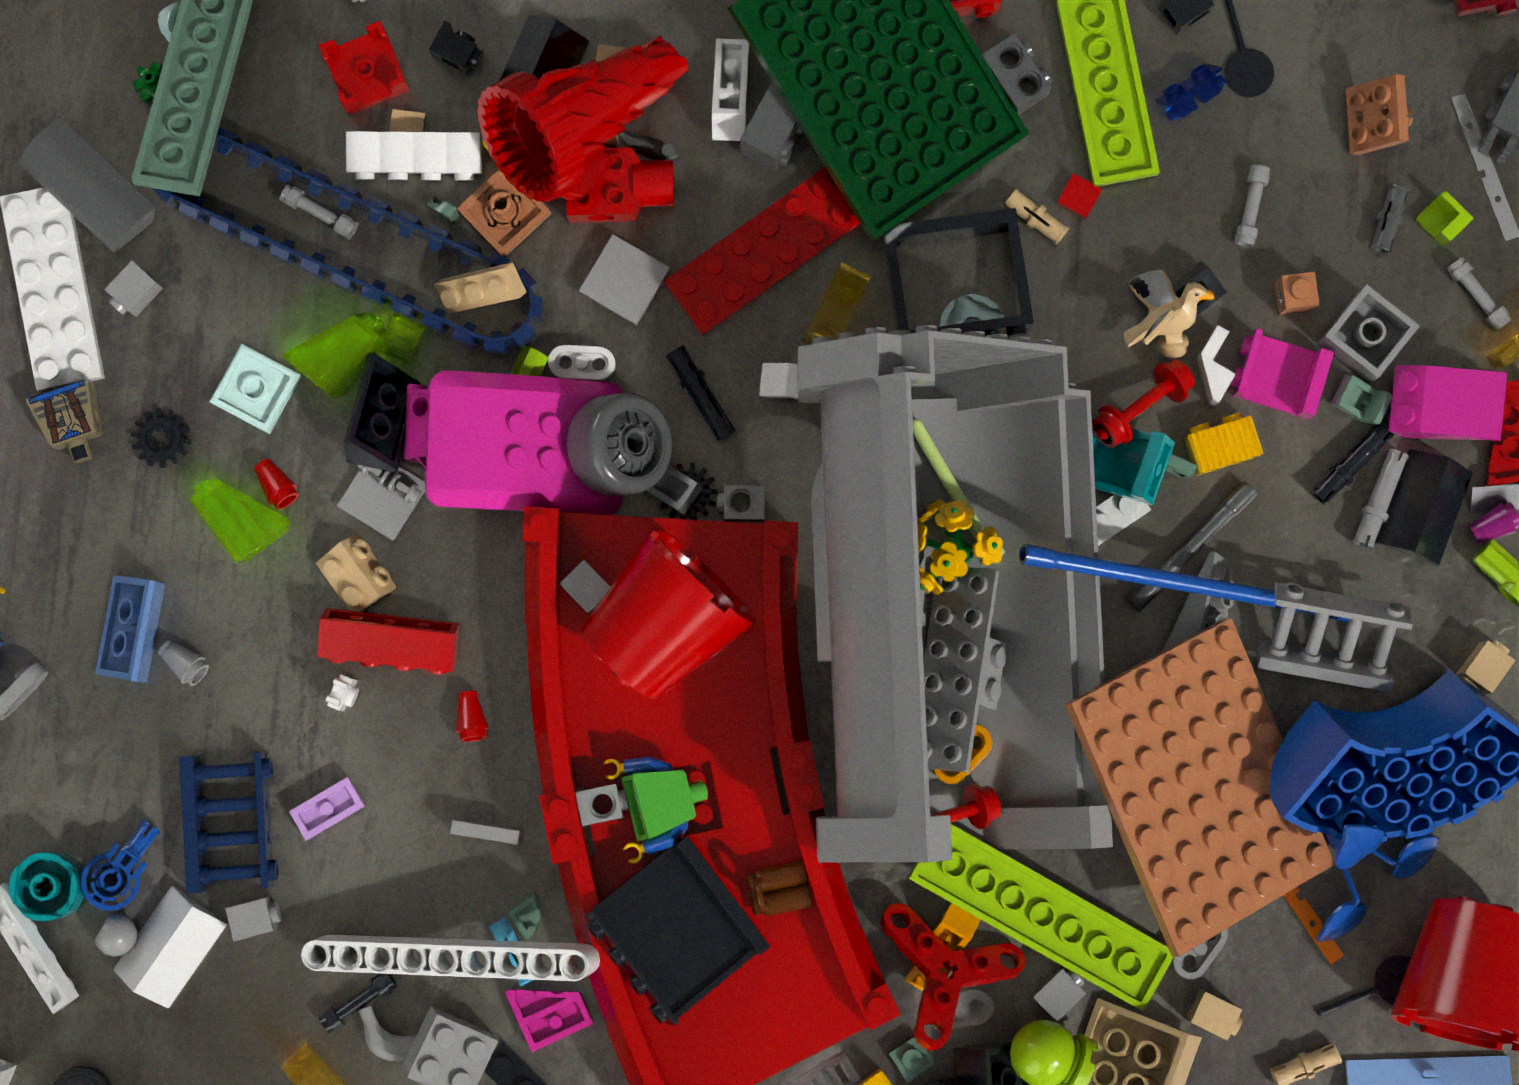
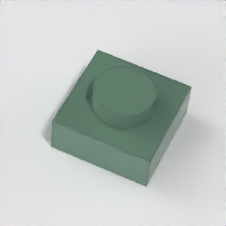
M914 1035L888 1052L907 1082L936 1064L926 1048H922L920 1044H917V1039L914 1038Z

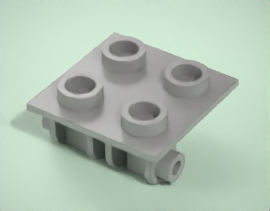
M358 465L360 470L337 507L394 541L423 496L425 482L400 466L398 471L392 472Z

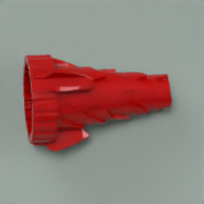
M657 36L643 45L630 46L602 61L593 59L586 64L548 71L540 79L531 73L515 72L483 90L478 100V119L488 152L507 181L517 191L523 193L531 200L549 202L559 197L567 200H573L577 196L582 197L590 191L604 175L608 166L612 164V157L609 154L599 152L605 148L604 143L626 129V124L645 114L644 108L655 103L657 99L666 94L675 85L674 82L688 71L686 57H681L669 42L663 41L662 36Z

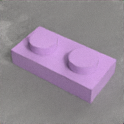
M346 777L290 810L289 813L305 841L366 805L350 777Z

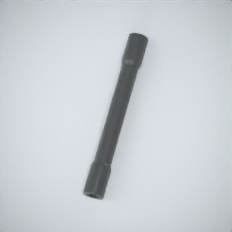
M1243 481L1222 502L1221 506L1157 569L1177 573L1209 540L1258 495L1255 489L1246 481ZM1139 584L1125 599L1136 611L1140 612L1160 593L1162 587Z

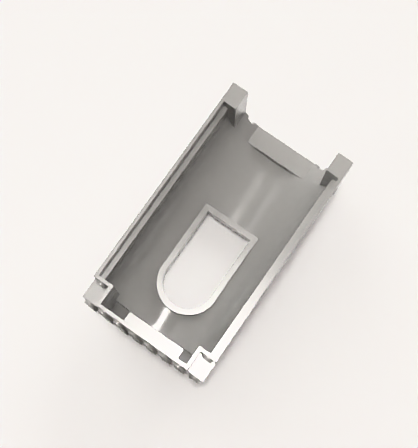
M935 325L917 326L916 333H910L908 330L890 331L887 334L886 328L883 327L864 329V335H860L857 332L838 334V340H834L832 337L813 338L811 345L798 347V402L820 404L823 462L816 473L811 497L818 662L831 661L837 816L816 817L817 859L819 863L936 862L952 860L950 815H930L962 805L963 790L966 786L973 784L978 787L988 785L995 790L1001 804L999 818L991 821L987 828L980 830L970 823L968 817L951 824L995 849H1094L1113 847L1111 812L1065 707V703L1105 682L1100 576L1055 568L1045 569L1022 565L1018 559L1019 550L1023 544L1052 548L1059 552L1099 559L1090 390L1076 389L1075 383H1068L1067 347L1052 345V340L1048 339L1034 340L1030 343V337L1009 338V340L1007 334H991L985 337L983 331H970L961 334V329L959 328L941 329L939 332ZM914 419H918L923 423L970 506L974 509L983 528L985 529L988 526L994 527L997 537H1000L1003 541L1002 547L1005 550L999 563L982 566L974 553L972 560L966 562L968 567L993 568L999 571L990 638L1006 644L1007 659L1002 669L1000 683L1002 691L997 702L996 711L978 709L976 725L983 726L988 730L993 741L992 749L979 765L958 784H946L937 777L934 769H928L923 659L934 593L931 591L927 594L920 589L919 566L926 572H931L930 565L934 561L931 558V553L936 548L925 546L922 552L918 551L917 519H920L926 513L924 508L931 501L943 499L944 503H948L952 500L913 435ZM935 517L923 522V525L927 526L925 537L944 543L947 537L942 527L935 523ZM961 529L962 539L969 545H973L976 541L969 529ZM974 737L972 749H978L982 745V740L979 737ZM947 771V772L950 773V774H953V773H955L956 771Z

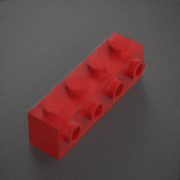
M326 608L319 622L317 657L327 658L332 663L356 661L366 667H377L382 664L394 666L395 669L401 671L418 668L427 669L431 674H446L453 671L457 662L460 623Z

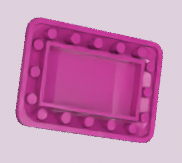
M441 371L431 378L428 387L425 494L427 499L435 506L450 508L524 511L525 506L559 508L561 512L612 515L620 508L622 495L610 496L599 494L589 489L578 479L569 462L567 435L573 417L585 403L599 396L624 392L617 384L602 381L465 371Z

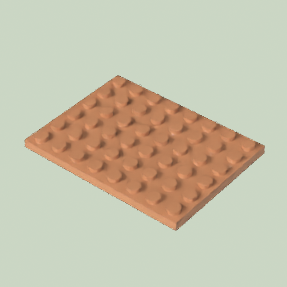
M1232 617L1224 618L1065 703V707L1172 956H1182L1335 865L1323 834L1318 831L1314 833L1286 820L1277 811L1270 795V773L1274 758L1283 739Z

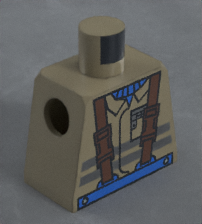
M85 378L26 399L28 407L52 448L56 450L68 448L73 463H80L93 458L88 440L102 435L99 405L94 382Z

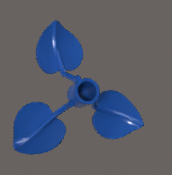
M1344 825L1342 840L1326 834L1325 840L1336 851L1334 864L1337 868L1342 869L1352 895L1351 902L1341 904L1334 910L1317 938H1315L1316 941L1334 940L1348 934L1361 923L1366 914L1367 907L1364 903H1359L1360 897L1348 868L1356 865L1366 855L1373 853L1389 865L1395 866L1392 871V875L1395 878H1406L1419 872L1430 861L1437 849L1440 838L1430 834L1417 837L1402 849L1398 858H1391L1377 849L1385 836L1384 832L1378 827L1370 825Z

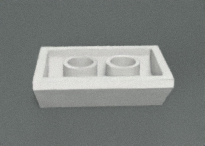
M172 885L138 933L135 946L121 957L113 970L134 993L166 1008H170L228 923Z

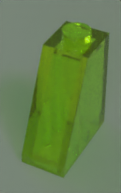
M365 312L359 313L286 351L282 357L335 399L346 395L362 373L367 354L369 352L376 354L390 332L383 328L384 322L376 315L369 312L367 314Z
M207 479L194 488L195 494L188 498L234 562L239 565H244L296 527L292 520L218 479L213 481Z

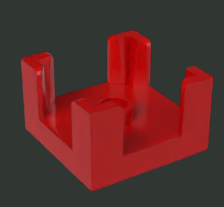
M381 20L365 27L368 34L341 45H337L334 39L318 45L338 89L337 93L342 106L348 115L410 91Z

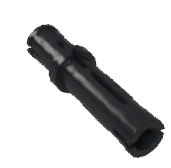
M682 345L668 353L666 358L681 380L679 384L682 389L686 388L689 395H691L717 441L734 433L736 429L725 415L722 407L704 380V372L702 369L698 370L685 346Z
M1383 420L1379 424H1375L1338 463L1334 462L1329 467L1330 471L1310 490L1317 501L1326 506L1345 485L1349 486L1354 481L1353 477L1395 435L1389 432V425Z

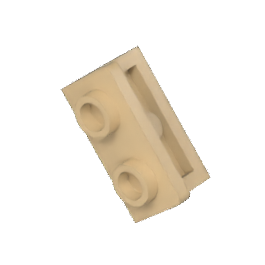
M358 534L340 541L315 563L349 611L364 612L382 596L396 589V585L392 581L389 572L381 566L371 552L368 543Z

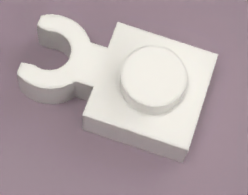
M340 674L339 679L335 678L333 689L330 695L326 697L327 706L339 711H345L347 706L352 707L359 692V689L355 687L358 680Z

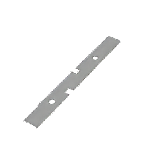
M1466 92L1451 97L1477 170L1481 171L1484 169L1486 177L1481 178L1503 237L1505 241L1519 237V229L1490 154L1486 152L1483 155L1477 152L1480 146L1478 141L1482 140L1483 136ZM1468 123L1473 125L1471 129L1467 128ZM1496 196L1501 198L1499 202L1495 201Z

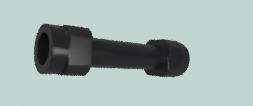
M377 974L371 979L372 985L339 1008L330 1007L323 1012V1015L319 1017V1021L327 1033L331 1034L335 1030L338 1031L344 1027L345 1019L381 995L385 998L398 987L391 974Z

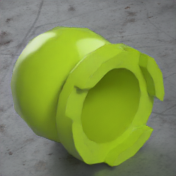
M1038 1019L1023 1025L1013 1036L1010 1048L1011 1066L1017 1076L1029 1085H1088L1096 1067L1095 1064L1090 1062L1092 1051H1098V1044L1096 1040L1081 1033L1072 1037L1068 1029L1055 1021Z

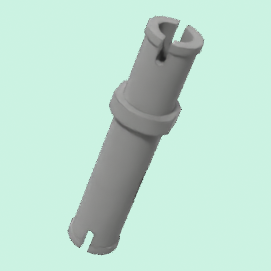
M1388 449L1369 502L1361 510L1363 517L1355 538H1353V543L1357 545L1361 543V547L1367 549L1374 548L1382 522H1386L1388 519L1387 509L1406 460L1409 458L1406 453L1399 455L1401 451Z

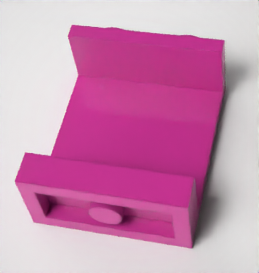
M1258 328L1250 336L1245 335L1240 348V354L1244 355L1241 368H1235L1233 373L1236 375L1230 383V386L1235 387L1232 396L1308 420L1314 417L1334 352L1323 348L1315 352L1262 335L1263 330Z

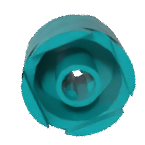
M50 851L32 854L17 865L10 876L9 895L13 904L22 912L21 914L34 921H50L70 915L79 908L84 900L81 888L83 865L72 856L63 852ZM45 881L53 884L52 891H49L48 888H43Z

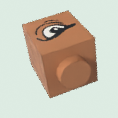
M1315 272L1283 275L1274 282L1279 315L1309 312L1319 305Z

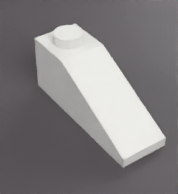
M716 39L712 101V140L740 141L746 129L749 43L747 40Z

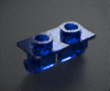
M1211 64L1199 65L1190 72L1191 77L1182 83L1176 82L1165 88L1162 92L1163 96L1155 100L1156 104L1169 108L1165 111V114L1171 122L1176 119L1178 121L1182 120L1198 108L1193 99L1195 95L1198 96L1202 104H1205L1223 92V87L1227 83L1224 77L1218 74L1223 70L1222 67Z

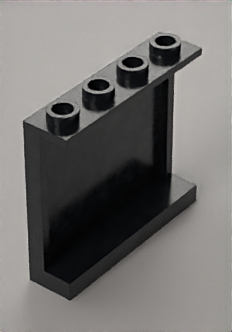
M688 836L679 838L672 847L665 849L584 914L589 921L586 923L589 932L597 940L602 938L610 949L607 951V955L618 968L624 967L630 975L628 979L630 986L639 996L645 995L652 1004L649 1007L651 1014L660 1024L665 1022L667 1025H676L679 1023V1017L753 956L761 955L771 947Z

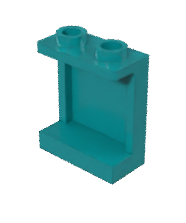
M1131 428L1133 437L1129 443H1120L1114 448H1108L1099 442L1092 431L1095 489L1153 506L1175 442L1164 433L1153 431L1151 434Z

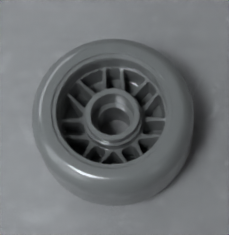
M617 393L593 398L577 411L569 426L567 435L569 462L578 479L589 489L599 494L618 496L646 491L662 478L670 463L672 437L668 422L664 414L653 402L638 394Z

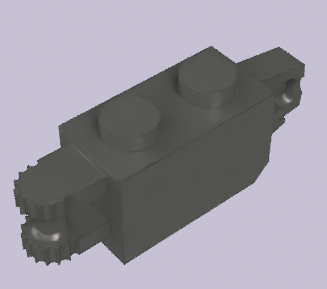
M1519 69L1514 73H1507L1499 90L1503 91L1499 102L1493 101L1484 117V119L1488 120L1484 129L1486 134L1477 151L1485 155L1492 147L1495 137L1504 141L1505 143L1499 150L1496 159L1502 165L1514 147L1519 149Z

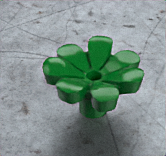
M152 62L150 69L140 66L136 70L140 79L133 82V87L136 92H141L140 99L144 103H149L155 95L163 67L160 62Z

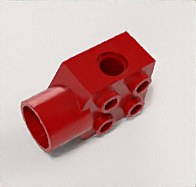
M632 147L603 148L599 152L609 154L612 157V164L608 166L604 175L586 195L582 197L577 196L573 200L566 199L569 223L636 221L643 207L675 206L673 159L639 160Z

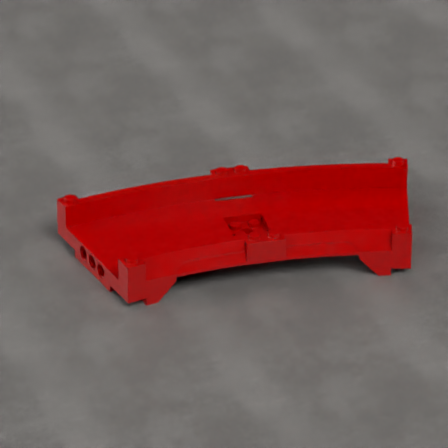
M524 506L523 541L526 543L525 624L527 630L532 717L543 795L539 796L552 863H557L561 883L578 944L593 946L600 956L599 967L588 976L607 1026L609 1038L629 1085H755L867 1027L871 1031L900 1016L901 1013L881 974L863 928H861L839 862L819 863L817 859L816 817L825 816L811 741L808 735L798 652V522L764 520V524L603 515L561 512L559 508ZM654 526L665 530L680 541L682 545L678 549L688 558H691L694 554L699 557L748 608L744 613L745 617L749 613L755 619L750 628L657 700L647 698L630 685L628 687L623 685L613 675V670L591 652V646L581 632V628L590 615L559 584L585 560L611 587L643 539ZM777 747L791 814L783 815L770 748ZM651 756L671 763L675 771L684 770L688 783L703 780L707 787L708 798L707 800L693 803L696 817L688 821V829L680 838L685 836L690 838L771 946L761 955L753 956L679 1017V1023L676 1025H667L665 1022L660 1024L649 1010L652 1004L644 994L639 996L632 989L628 982L630 975L623 966L618 968L607 955V951L610 950L602 938L600 940L595 939L586 927V923L589 921L584 914L664 851L661 850L651 855L645 853L643 858L634 864L628 862L630 859L639 856V851L635 847L623 850L629 842L637 841L628 809L623 810V818L590 825L596 854L590 855L584 827L581 824L575 792L580 787H583L584 791L617 784L618 790L624 789L621 778L610 780L605 777L615 775L618 769L615 763L605 765L604 762L608 759H615L624 763L625 759ZM606 794L598 795L594 799V809L600 814L609 813L613 807L612 799ZM803 860L813 907L772 916H765L763 913L754 915L752 913L751 899L747 898L749 889L746 876L754 874L760 868Z

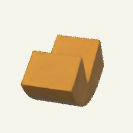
M950 903L932 931L951 951L963 950L972 939L981 919ZM912 964L904 981L923 991L926 976ZM943 965L939 971L940 973H946L948 977L951 970H947Z

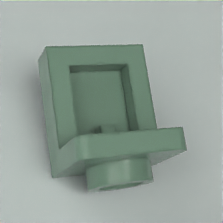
M1345 374L1331 404L1359 422L1379 424L1388 411L1392 394L1387 391L1376 390L1354 375Z

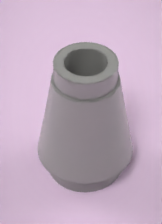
M172 639L163 643L158 651V655L162 657L183 684L188 683L190 686L198 684L209 670V665L205 663V657L174 642Z

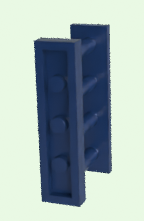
M260 751L254 752V762L205 766L204 762L200 763V756L179 757L186 894L207 891L206 885H210L211 881L261 878V888L274 887V880H278L279 867L278 861L272 858L268 778L273 777L272 758H267V752ZM255 776L256 796L207 799L206 796H202L201 783H205L206 779ZM257 810L258 830L208 833V830L203 829V817H206L207 813ZM259 844L260 864L210 867L209 864H205V851H208L209 847Z

